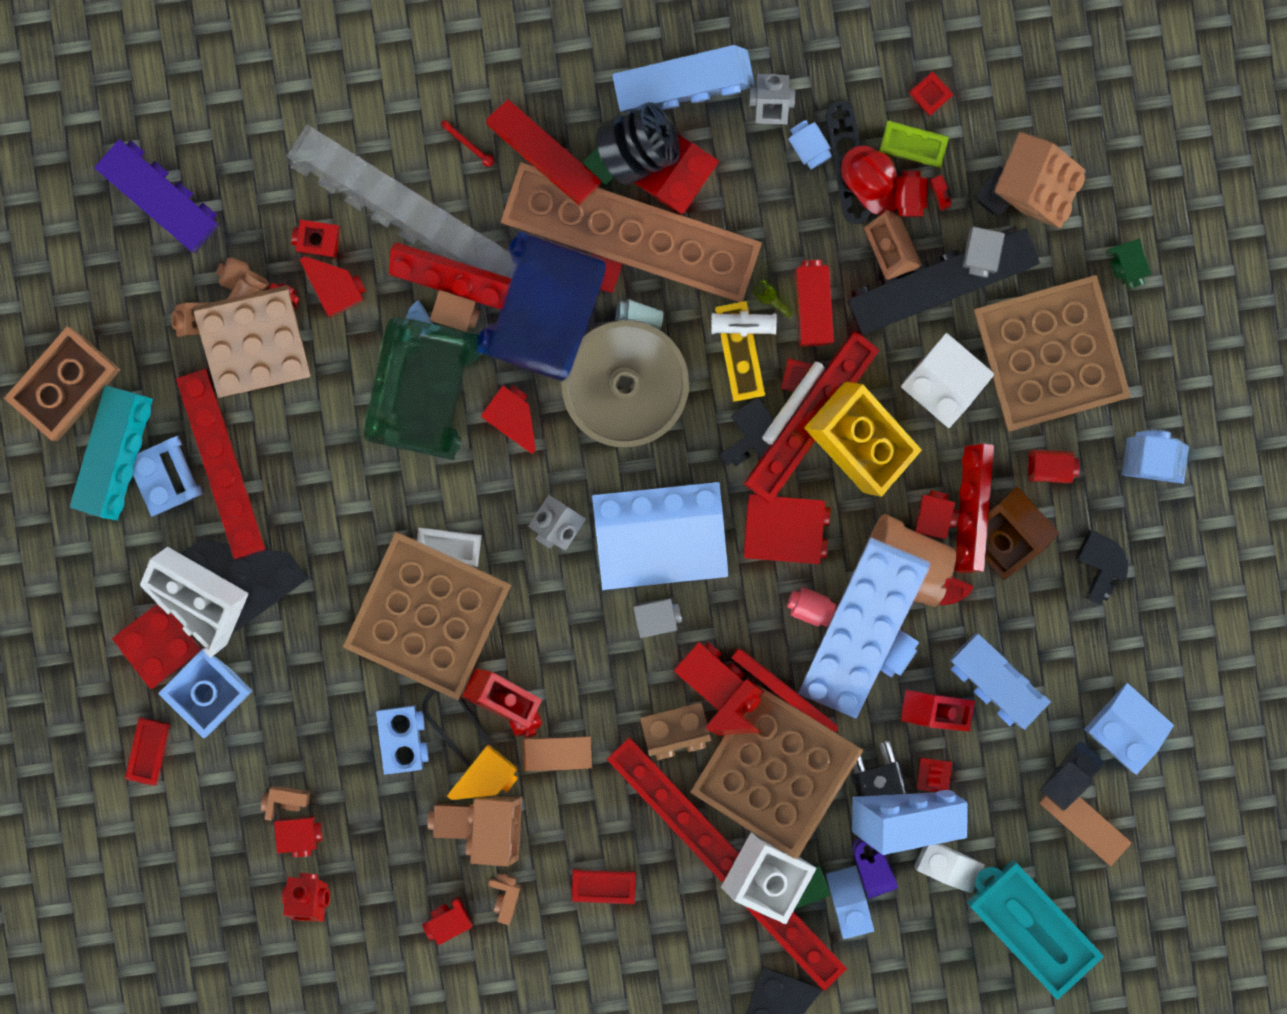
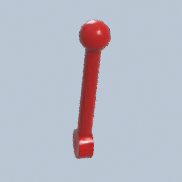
M445 120L441 122L440 125L482 159L484 166L491 167L494 164L493 156L484 154Z

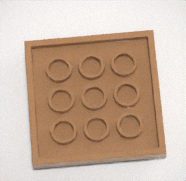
M1097 275L973 310L989 369L994 373L992 380L1007 432L1131 398Z
M396 531L343 648L459 700L512 584Z
M759 686L764 691L760 697L761 702L755 710L750 713L747 712L744 716L761 732L725 735L690 793L793 859H798L863 752V749Z

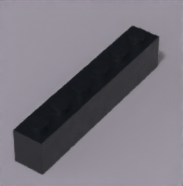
M1017 226L1001 231L1005 235L998 269L995 273H989L988 277L969 274L970 268L962 267L965 253L959 255L958 250H954L939 256L941 262L929 266L927 261L921 263L922 266L912 270V274L903 278L897 276L889 280L886 278L882 279L881 283L883 286L871 290L869 285L852 291L853 298L848 299L847 304L859 334L863 336L1041 264L1027 228L1018 231Z

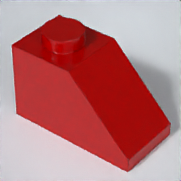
M308 257L299 259L328 317L332 318L364 302L361 294L366 292V289L358 274L352 277L348 270Z
M514 385L510 389L502 386L481 417L533 454L536 451L530 405L524 401L527 395Z
M475 668L462 695L463 698L483 709L526 728H529L542 699L497 674Z
M906 690L902 705L901 721L931 728L970 732L975 701L929 692Z

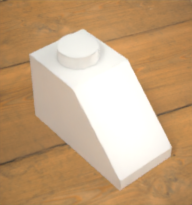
M940 843L922 847L914 864L917 871L971 894L975 887V878L985 866V864Z

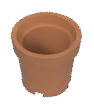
M886 514L882 515L874 526L869 539L873 538L930 562L928 572L913 602L937 607L947 590L943 588L946 578L951 579L956 560L955 549L904 527L903 522Z

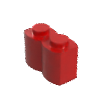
M1030 450L1028 454V481L1072 483L1073 478L1079 476V458H1074L1073 451Z

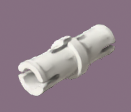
M741 311V314L712 313V334L741 333V337H747V333L776 335V314H748V311Z

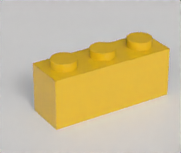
M747 301L715 307L716 314H741V311H748L749 314ZM720 333L733 402L765 396L753 333H747V337H741V333Z

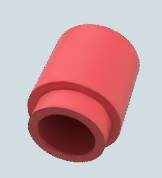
M802 586L799 591H792L787 608L791 609L790 616L817 627L820 625L827 627L834 615L836 603L831 602L830 597Z

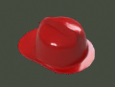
M865 145L854 147L848 151L842 160L841 172L843 180L850 190L856 195L863 206L873 214L881 215L887 210L895 211V181L899 176L891 159L883 152Z

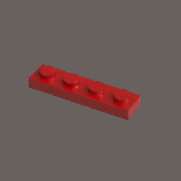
M397 242L390 249L389 275L454 294L506 311L511 305L513 278Z
M977 444L964 446L954 572H984L994 445Z

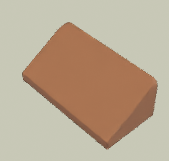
M887 210L864 227L886 279L889 280L922 266L902 218L898 214Z

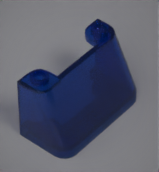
M518 232V235L513 238L509 247L512 261L517 264L497 323H492L487 328L484 327L479 333L477 352L541 376L564 381L570 374L605 275L606 263L604 260L525 232Z

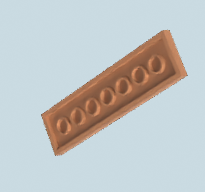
M520 162L500 222L501 224L738 303L743 302L762 242L597 188L578 206L534 166Z

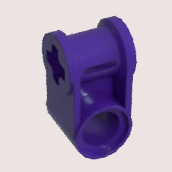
M857 837L853 842L852 852L868 899L898 889L894 874L885 855H882L870 846L872 856L866 858L863 853V847L869 844Z

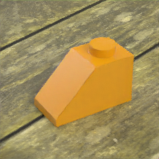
M488 744L448 793L447 797L451 800L494 796L501 789L507 793L518 779L514 775L518 767Z

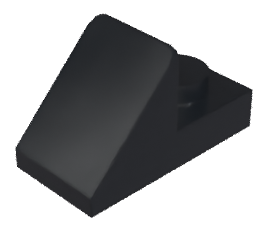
M1080 741L1072 748L1040 788V791L1064 811L1094 782L1092 777L1104 762Z

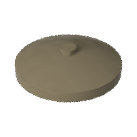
M620 319L602 323L587 331L577 340L569 351L563 366L561 390L570 417L586 435L609 446L636 447L658 439L677 422L687 402L689 374L680 350L663 331L642 321Z

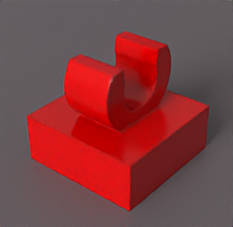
M920 757L916 789L932 792L949 790L952 762Z

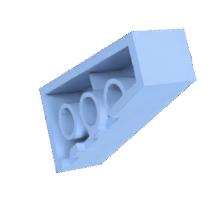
M736 45L612 74L619 110L624 113L648 102L658 105L662 110H669L679 107L681 102L690 100L691 103L710 100V96L720 94L728 96L740 93L741 90L755 87L748 50Z
M1157 430L1136 432L1135 437L1126 438L1121 475L1184 484L1189 446L1180 440L1169 439L1170 432Z

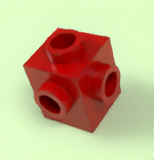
M299 873V878L288 877L287 886L282 891L283 916L294 921L324 922L325 908L330 903L328 884L319 880L318 875L311 873Z

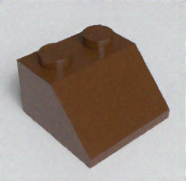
M1018 486L989 508L985 560L1003 580L1043 552L1059 534L1055 527Z

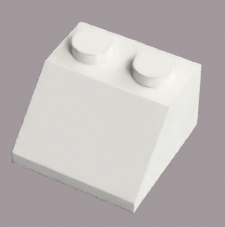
M946 332L908 375L901 388L950 428L994 376V373Z
M751 832L721 888L735 902L786 924L816 868L800 857L793 859Z

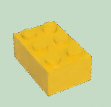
M844 382L804 427L863 493L882 497L922 451L863 384Z

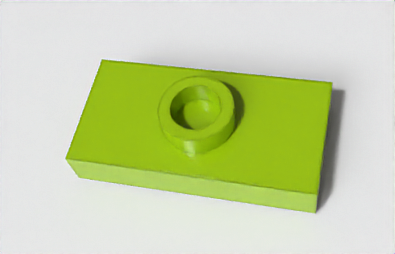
M887 121L879 152L940 169L949 137Z

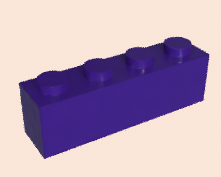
M118 139L94 168L186 248L196 253L218 228L219 224L214 220L217 214L205 203L202 202L200 206H197L189 198L193 193L179 181L175 186L165 177L169 172L156 161H153L151 165L141 157L145 152L133 141L130 140L125 144L122 140Z

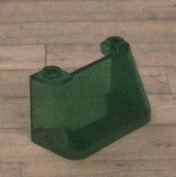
M392 317L386 326L364 424L365 440L454 460L455 454L458 453L461 447V437L458 435L457 429L452 428L451 425L464 366H470L479 359L482 351L481 335L414 319Z

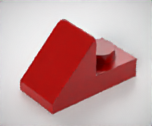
M746 679L705 728L718 736L760 733L761 731L744 715L757 708L764 691L757 684Z

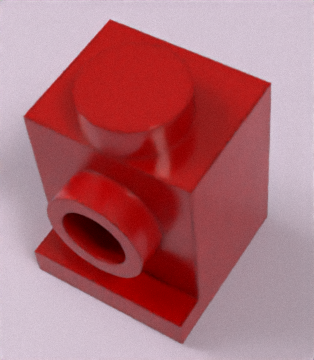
M300 220L299 227L294 226L291 245L296 246L297 253L336 259L341 227L334 224ZM319 234L322 238L321 243L316 246L312 245L310 242L311 236Z
M459 896L453 898L451 902L452 907L449 908L446 903L431 911L432 917L422 924L430 941L435 939L438 946L473 927V922Z

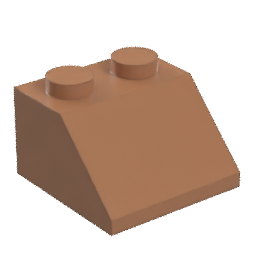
M478 797L474 799V804L469 805L468 823H472L473 828L472 836L467 837L466 855H471L470 864L510 866L519 860L522 797Z

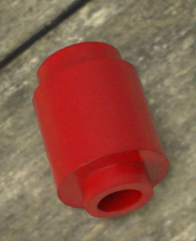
M902 171V177L896 178L895 208L898 209L899 217H924V209H927V178L921 177L920 171Z

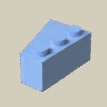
M976 632L949 659L954 664L950 670L963 682L969 679L974 683L977 688L973 692L986 704L992 701L999 707L1000 710L996 714L1009 726L1015 723L1025 730L1051 703L1045 695L1038 692L1023 675L1012 667L999 652Z

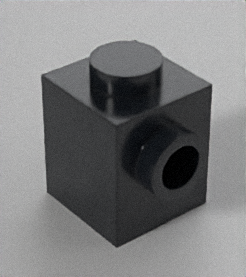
M1000 166L972 198L996 218L1001 216L1010 204L994 192L1004 170Z

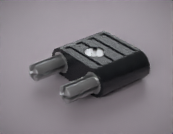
M885 741L891 762H889L884 743L881 742L879 746L885 764L865 769L860 755L858 764L861 771L858 770L857 763L853 766L854 773L851 774L858 797L910 794L900 760L895 761L890 741Z

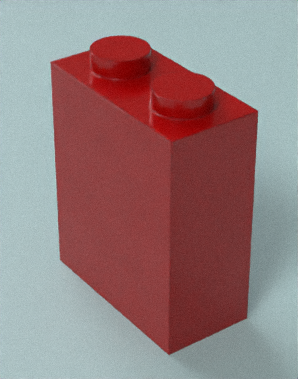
M821 260L802 261L801 267H797L794 270L798 346L831 345L834 343L829 265H822Z
M748 495L743 558L820 564L821 558H827L828 539H822L823 526L829 527L831 508L825 507V501L775 497L771 503H767L758 495Z

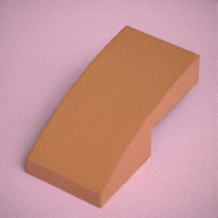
M591 737L523 739L524 771L592 768Z

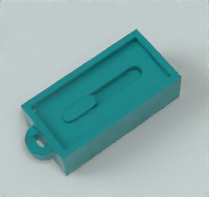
M1013 859L1001 870L997 867L988 866L977 874L975 886L978 892L967 901V904L1057 1000L1104 957ZM990 876H994L993 878H991V879L984 885L985 881H986Z

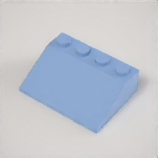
M720 482L592 495L602 590L729 577Z

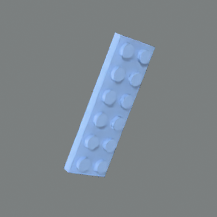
M873 538L869 539L800 686L799 695L857 719L928 572L930 562Z

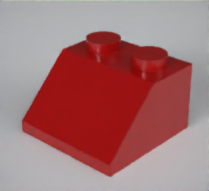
M677 135L680 146V157L677 163L665 167L663 170L651 172L648 177L634 184L677 214L683 216L718 166L719 161L694 143Z

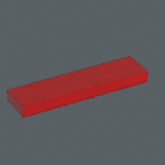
M507 99L486 119V125L578 206L601 185V180L510 100Z
M737 648L732 654L731 658L791 706L835 733L839 729L837 724L741 648Z

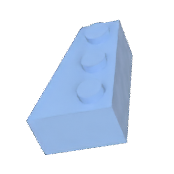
M950 790L932 793L852 797V832L882 855L967 838L968 802Z

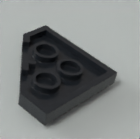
M200 539L181 553L186 558L249 593L232 634L309 579L292 554L266 549L235 560L229 543Z

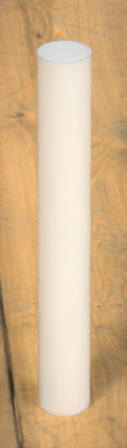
M815 361L763 435L762 439L765 442L773 445L824 372L825 367L821 363Z

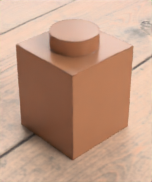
M439 290L430 321L468 334L470 327L476 328L481 311L476 309L477 302Z
M436 803L434 810L428 811V829L433 830V838L467 839L468 836H472L473 824L468 823L470 804Z

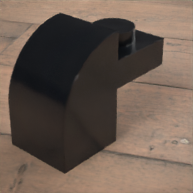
M757 397L731 415L745 437L719 454L726 465L732 462L736 467L751 456L748 452L751 448L754 449L760 458L771 445L765 442L762 437L773 420Z
M1088 530L1075 559L1098 569L1085 599L1101 604L1102 600L1107 601L1112 594L1115 586L1111 582L1113 577L1126 581L1128 560L1123 549L1115 541L1095 531Z

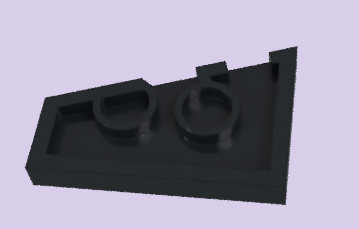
M763 966L745 1014H804L823 989Z

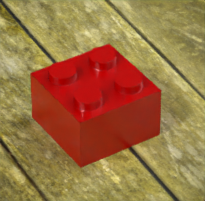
M158 603L112 638L150 689L157 687L205 648L193 634L189 636L183 630L184 625L171 612L167 614Z

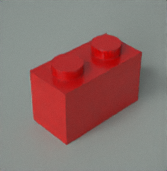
M698 641L673 670L719 711L744 683L742 679L745 674L732 662L727 667L718 658L722 653L710 642L707 641L703 645Z

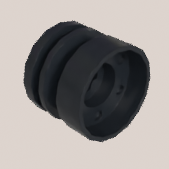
M652 102L644 103L638 106V108L628 111L626 116H617L601 124L597 130L598 149L605 166L618 182L625 185L633 184L648 177L651 172L663 170L665 167L677 163L680 157L678 136L672 122L666 113Z

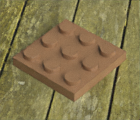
M288 285L194 306V315L218 398L311 377Z

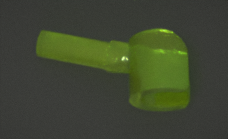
M760 281L767 287V290L763 295H758L752 290L753 295L761 303L771 304L789 319L793 312L779 301L774 288L768 282Z

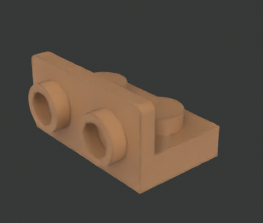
M701 702L640 717L649 756L656 755L657 760L675 756L674 750L687 747L688 752L706 748L705 742L711 741L709 731L705 728L707 722Z

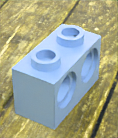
M416 705L378 709L376 716L384 775L422 770L424 768L423 762L429 761L427 743H421L419 732L420 730H425L423 712H417ZM396 715H404L409 719L410 727L407 731L399 732L393 727V718ZM402 746L411 748L414 753L413 761L410 763L400 762L397 758L398 748Z

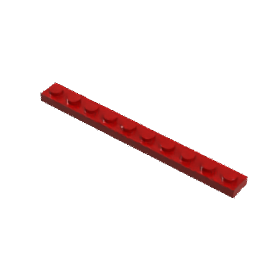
M629 737L606 760L723 883L739 855L738 851ZM746 907L824 991L847 970V967L794 911L787 923L784 924Z

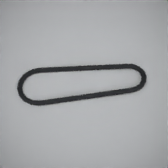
M432 689L425 696L423 713L429 723L469 768L472 764L431 718L428 712L427 704L433 694L439 692ZM460 696L459 703L487 744L497 750Z

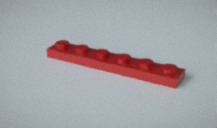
M851 332L773 445L769 446L743 484L764 501L771 503L815 442V439L804 427L844 382H858L880 350L858 332Z
M203 369L176 378L234 559L237 560L266 550L208 370Z

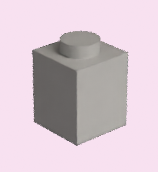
M972 227L969 232L962 267L970 268L969 274L980 277H988L989 273L997 272L1005 233Z
M671 598L633 606L640 638L676 631V623L682 622L679 605H672Z

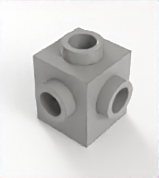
M757 74L756 87H750L749 106H755V123L787 125L789 108H794L795 89L789 88V75Z
M548 495L528 527L538 533L535 539L543 545L552 549L555 544L566 551L586 518L551 495Z

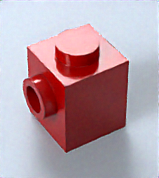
M930 490L929 496L921 495L913 531L947 539L949 527L955 528L959 510L954 509L955 502L948 501L949 494Z
M315 815L280 818L274 821L277 854L291 852L292 857L310 856L311 850H316L318 842L323 841L321 822L316 823Z

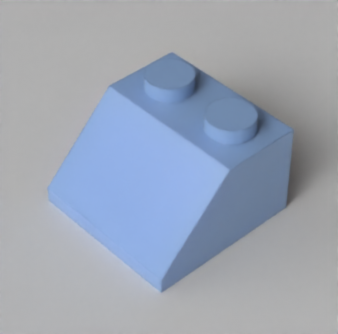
M205 648L158 693L203 739L208 737L253 691L222 661L215 656L210 658L204 652Z
M1126 682L1084 730L1130 772L1137 775L1158 752L1174 725Z

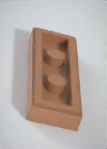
M1046 796L1038 802L1109 866H1112L1131 845V842L1080 796L1064 811Z

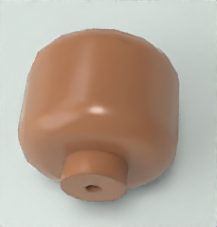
M233 257L227 258L224 264L220 263L216 271V275L220 276V286L233 290L240 277L245 276L250 271L249 265Z

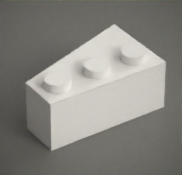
M166 547L150 559L140 586L167 614L171 612L184 625L183 630L189 636L193 634L206 648L204 652L210 658L228 644L249 594L169 547Z

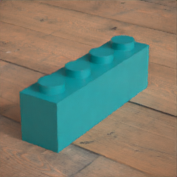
M107 385L104 386L69 508L118 521L120 512L124 507L127 487L133 476L136 456L142 445L144 428L151 414L153 398Z

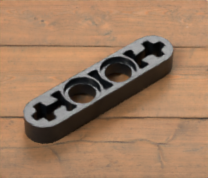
M836 101L827 109L826 125L841 211L847 222L860 224L868 219L871 212L865 208V211L860 213V218H855L853 213H848L847 210L852 207L853 202L851 196L845 199L844 192H853L842 181L841 165L844 156L839 154L836 149L837 142L843 138L850 139L855 147L860 146L856 117L853 107L849 103ZM841 107L842 112H848L849 117L844 119L845 129L851 127L853 133L843 132L834 136L833 130L839 131L840 129L838 120H832L831 115L836 113V108ZM857 198L858 205L863 206V204Z

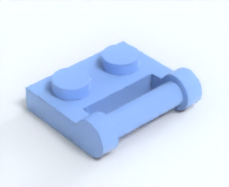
M179 436L170 438L137 453L133 466V476L151 517L204 494L201 486H197L180 448L182 442ZM169 452L184 486L185 492L181 494L177 493L161 457V454Z

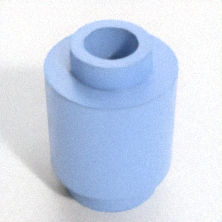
M807 120L790 130L793 135L788 140L804 165L807 164L811 170L832 157L829 152L831 147L815 122L809 125Z
M899 630L880 670L891 678L895 673L901 676L917 653L915 648L919 642L902 630Z

